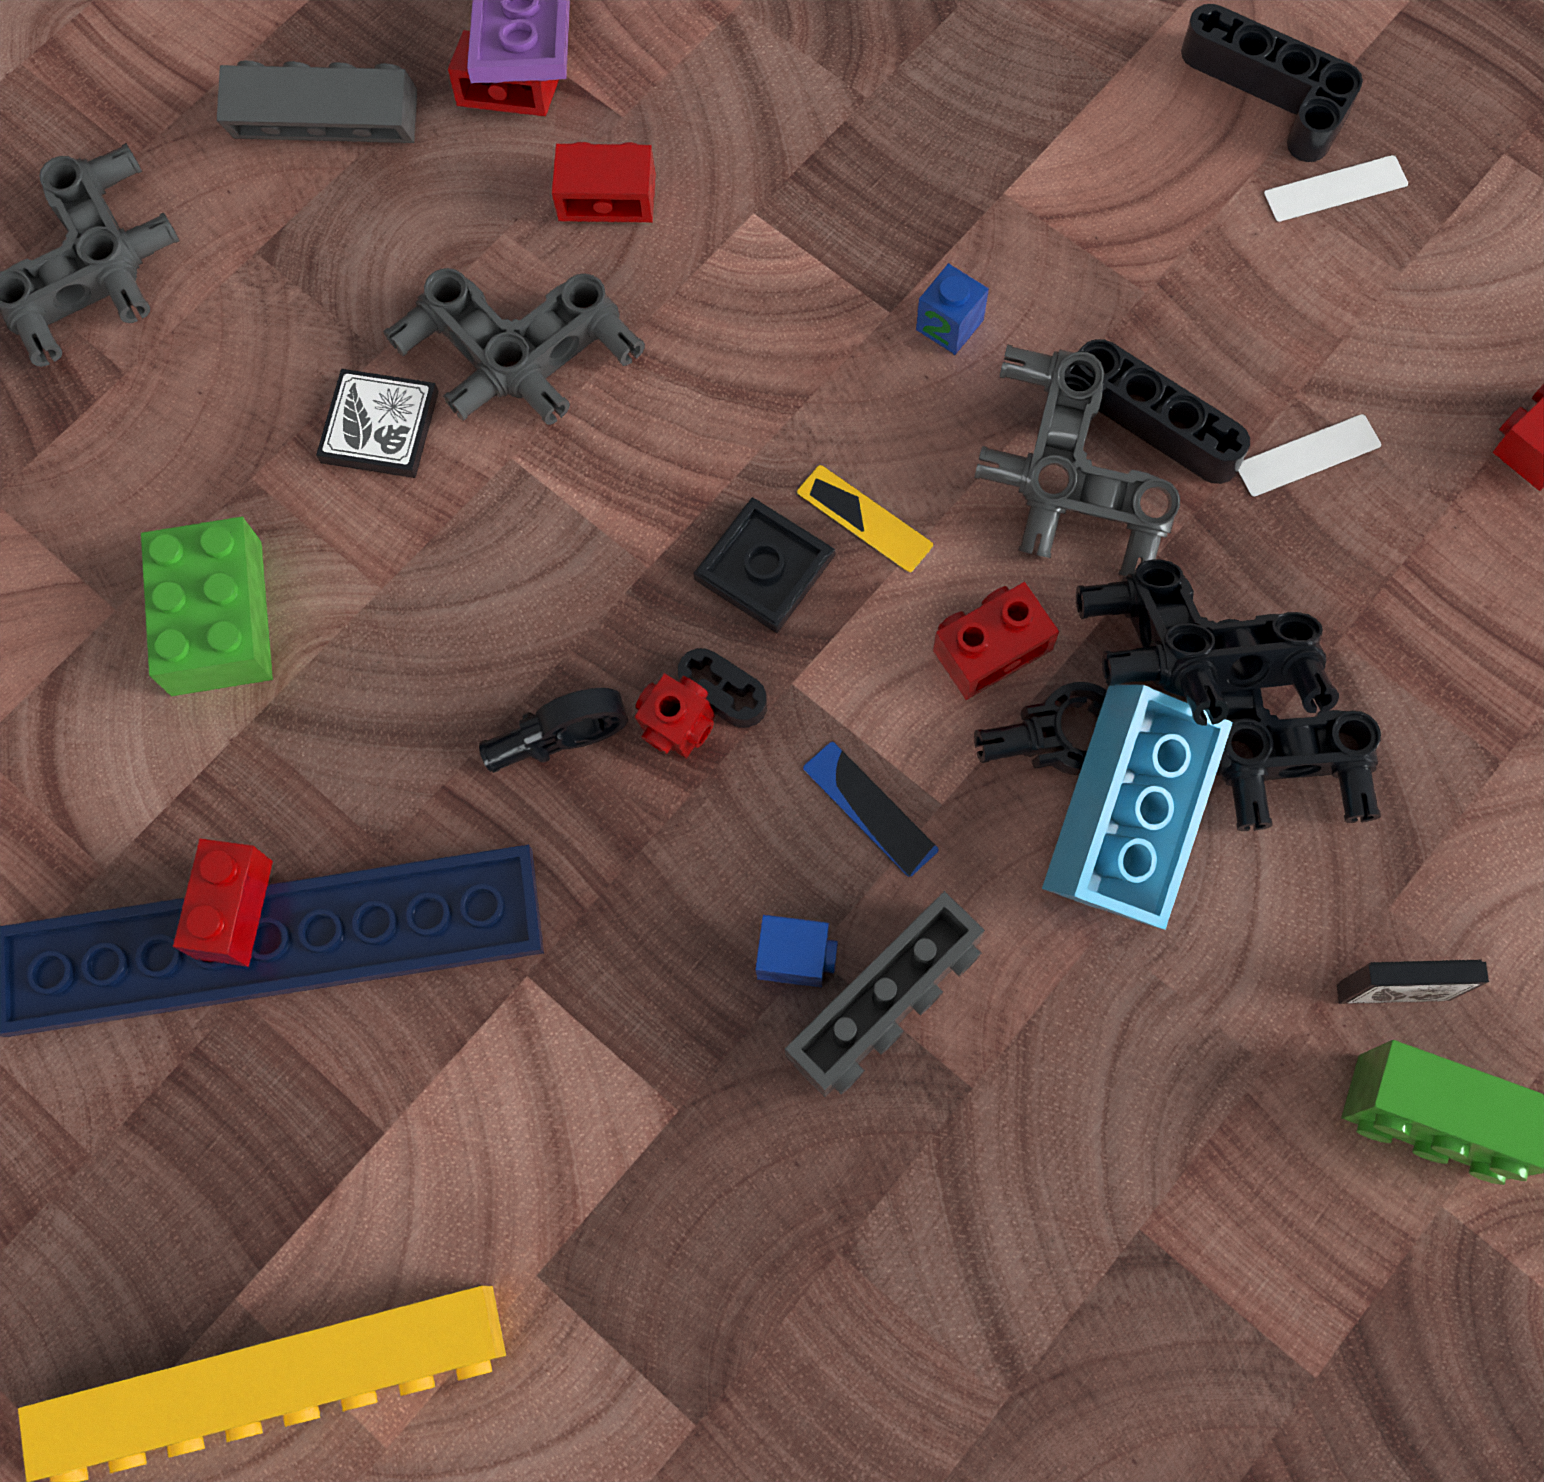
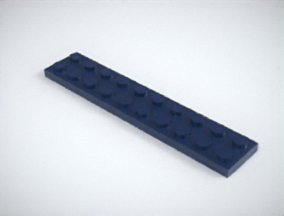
M528 844L270 884L267 886L249 967L196 960L173 947L185 898L0 926V1036L6 1038L544 954L532 848Z

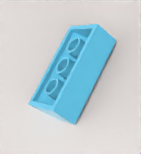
M1115 684L1114 686H1108L1042 889L1100 910L1166 930L1233 722L1224 719L1222 722L1212 725L1204 710L1208 719L1207 726H1201L1194 721L1192 711L1186 702L1145 685Z

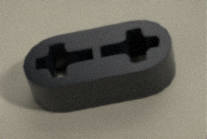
M696 648L688 651L681 658L678 664L679 680L682 676L693 680L691 672L693 667L702 670L706 665L710 666L711 677L719 684L715 686L706 679L699 680L697 684L709 693L705 699L709 701L716 715L739 728H749L757 725L764 718L767 712V694L764 686L756 678L714 651L706 648ZM730 690L739 697L746 696L748 692L752 693L755 707L751 709L744 706L739 712L736 711L734 698L726 692Z

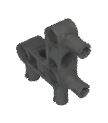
M127 143L91 161H88L86 158L74 159L69 156H58L46 162L40 171L39 178L45 197L52 210L67 229L68 233L65 235L67 239L63 241L61 247L32 261L28 258L0 272V314L7 328L16 335H20L29 353V358L35 366L42 367L50 364L43 349L49 352L54 362L62 356V350L56 343L48 325L109 295L123 322L134 323L138 321L131 308L132 305L136 307L142 319L150 313V306L135 282L137 269L140 268L139 265L143 264L142 259L168 245L180 242L164 212L159 214L160 216L127 231L123 228L120 229L103 197L106 194L105 189L136 173L143 172Z
M451 268L439 269L426 279L424 293L418 296V300L415 302L416 307L390 328H386L383 331L387 340L395 349L397 348L401 356H405L409 350L436 331L439 334L442 332L469 360L477 371L452 391L443 395L448 406L454 413L457 412V416L462 421L466 420L471 413L495 395L498 397L511 395L516 398H524L547 425L557 422V418L552 412L555 411L562 418L568 412L570 403L546 380L548 376L598 339L623 366L632 363V358L628 355L629 352L637 359L645 349L644 341L638 338L619 319L618 307L606 295L605 287L601 280L594 275L586 273L577 274L545 295V302L521 320L514 319L510 321L509 319L502 320L487 304L484 293L462 273ZM456 298L455 300H453V301H451V302H446V301L449 300V299ZM584 304H593L588 308H579ZM519 361L513 366L504 367L508 362Z
M1008 344L1004 360L1020 363L1024 366L1003 362L1000 378L1005 379L1006 377L1045 386L1044 392L1049 393L1034 453L1028 452V456L1024 457L982 446L979 460L997 464L999 468L977 464L974 478L1019 487L1018 493H1023L1025 500H1027L1026 505L1031 506L1018 551L1032 554L1036 536L1041 534L1037 555L1051 558V549L1060 514H1066V511L1069 510L1127 524L1126 529L1131 530L1122 567L1121 570L1119 569L1118 575L1127 576L1130 573H1134L1138 558H1141L1140 564L1144 561L1156 559L1161 537L1167 538L1168 533L1171 534L1175 516L1180 508L1178 490L1172 483L1149 473L1132 469L1126 474L1092 466L1091 460L1086 459L1087 453L1083 450L1091 417L1096 416L1099 410L1104 379L1102 364L1094 355L1088 352L1074 353L1060 349L1059 352L1054 351L1052 356L1016 348ZM1074 365H1084L1092 371L1094 383L1088 390L1074 391L1065 382V372ZM1050 465H1057L1063 468L1068 476L1066 489L1057 494L1045 492L1040 487L1038 481L1040 472ZM1150 488L1163 491L1168 499L1166 512L1158 518L1147 516L1142 511L1140 505L1143 493Z

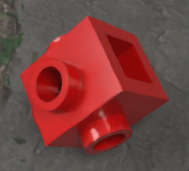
M664 673L658 683H650L637 700L635 708L638 712L634 717L644 731L641 738L666 755L672 749L687 759L693 748H699L713 729L715 714L709 701L705 699L709 693L686 676H682L678 682ZM675 703L680 705V710L676 715L667 716Z

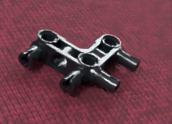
M1162 559L1144 561L1138 565L1135 573H1130L1123 577L1121 582L1091 586L1079 585L1076 588V607L1081 619L1124 614L1126 618L1131 619L1142 645V648L1112 652L1109 650L1103 652L1102 671L1107 685L1114 686L1121 683L1153 681L1156 685L1162 686L1172 694L1185 696L1192 711V717L1198 725L1207 726L1208 719L1204 710L1212 725L1222 722L1227 717L1229 705L1221 694L1223 692L1293 685L1302 700V706L1309 713H1316V704L1321 713L1327 712L1339 700V693L1324 670L1326 667V654L1320 645L1323 632L1322 625L1309 614L1286 612L1282 614L1258 615L1254 620L1217 623L1214 620L1208 621L1206 617L1200 616L1193 602L1194 591L1190 582L1183 575L1181 568L1170 561Z
M1226 619L1219 621L1218 623L1235 622L1239 620ZM1261 688L1221 693L1229 705V713L1225 719L1233 723L1216 775H1222V780L1225 781L1226 785L1232 786L1238 831H1249L1251 825H1253L1254 831L1263 830L1273 825L1269 814L1264 781L1274 779L1332 775L1339 779L1345 813L1344 821L1346 823H1356L1358 821L1357 817H1360L1361 822L1373 821L1381 817L1372 778V772L1376 771V766L1378 765L1376 749L1381 741V731L1378 723L1370 715L1362 711L1329 710L1322 713L1319 711L1314 717L1279 719L1277 715H1270L1269 709L1264 708ZM1339 733L1352 736L1357 741L1359 750H1351L1345 747L1340 741ZM1239 741L1247 744L1252 750L1253 758L1246 759L1238 756L1233 751L1231 742Z

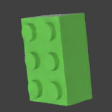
M244 517L142 532L141 546L149 676L171 697L273 680L262 542Z
M1396 1040L1388 1041L1358 1056L1341 1119L1358 1124L1356 1130L1358 1134L1384 1143H1391L1392 1138L1414 1145L1412 1153L1421 1158L1442 1164H1447L1450 1158L1469 1165V1174L1471 1176L1494 1184L1504 1185L1506 1179L1527 1181L1528 1176L1544 1173L1543 1093Z

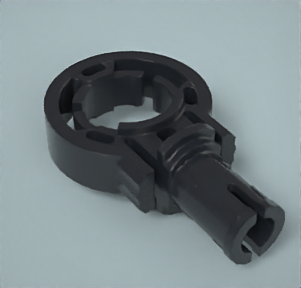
M1089 682L1069 683L1055 690L1043 703L1023 707L1021 718L1024 721L1022 723L986 730H975V748L983 746V750L977 752L979 761L987 763L991 760L1018 755L1032 757L1041 754L1032 760L1035 769L1053 766L1064 773L1079 775L1087 751L1073 747V744L1067 740L1061 728V717L1065 709L1070 707L1080 708L1089 699L1093 702L1088 706L1087 710L1098 719L1107 690ZM1055 701H1059L1061 705L1059 707L1056 706ZM1043 732H1046V738H1043Z
M591 688L558 697L543 705L537 710L536 714L531 712L523 714V719L519 721V728L492 739L481 741L479 743V751L486 768L490 772L495 773L506 766L529 757L545 763L550 760L549 755L561 750L584 747L607 739L622 730L628 722L621 694L611 688Z

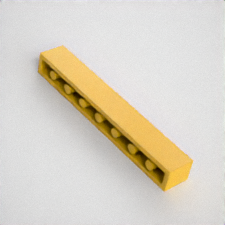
M482 1285L20 1407L18 1408L26 1482L49 1478L50 1482H81L89 1480L87 1467L108 1462L109 1474L147 1464L145 1452L167 1447L168 1458L205 1449L203 1437L225 1431L227 1443L263 1433L261 1421L283 1415L284 1427L321 1418L319 1406L341 1400L342 1412L378 1403L376 1390L398 1385L400 1396L434 1388L433 1375L456 1370L457 1380L460 1381L493 1372L490 1360L506 1356L493 1286Z

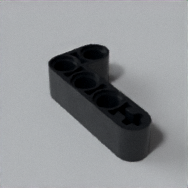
M1204 4L1192 12L1181 49L1182 58L1190 67L1297 115L1287 139V147L1292 156L1304 162H1316L1328 153L1350 114L1363 82L1362 74L1352 64L1216 4Z
M1105 339L1091 340L1079 349L1078 352H1088L1094 355L1101 362L1105 373L1102 398L1098 410L1100 413L1205 481L1222 484L1236 476L1250 447V436L1241 424ZM1074 365L1065 372L1064 379L1070 389L1085 391L1093 385L1094 376L1088 370V367ZM1129 395H1139L1146 401H1136ZM1179 421L1184 423L1188 429L1175 427L1171 422Z

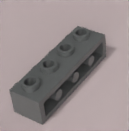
M248 60L238 62L237 66L220 65L217 122L234 139L414 143L417 87L406 70L399 66L381 63L375 65L374 69L356 68L347 63L335 62L329 64V68L310 67L301 62L289 61L285 62L283 67L264 66L261 63Z
M944 891L785 1048L786 1058L824 1097L834 1088L842 1095L864 1073L865 1070L859 1063L873 1049L880 1055L887 1051L904 1033V1030L898 1024L913 1009L921 1016L942 995L943 991L937 985L952 970L960 977L980 957L982 952L976 946L980 943L985 930Z

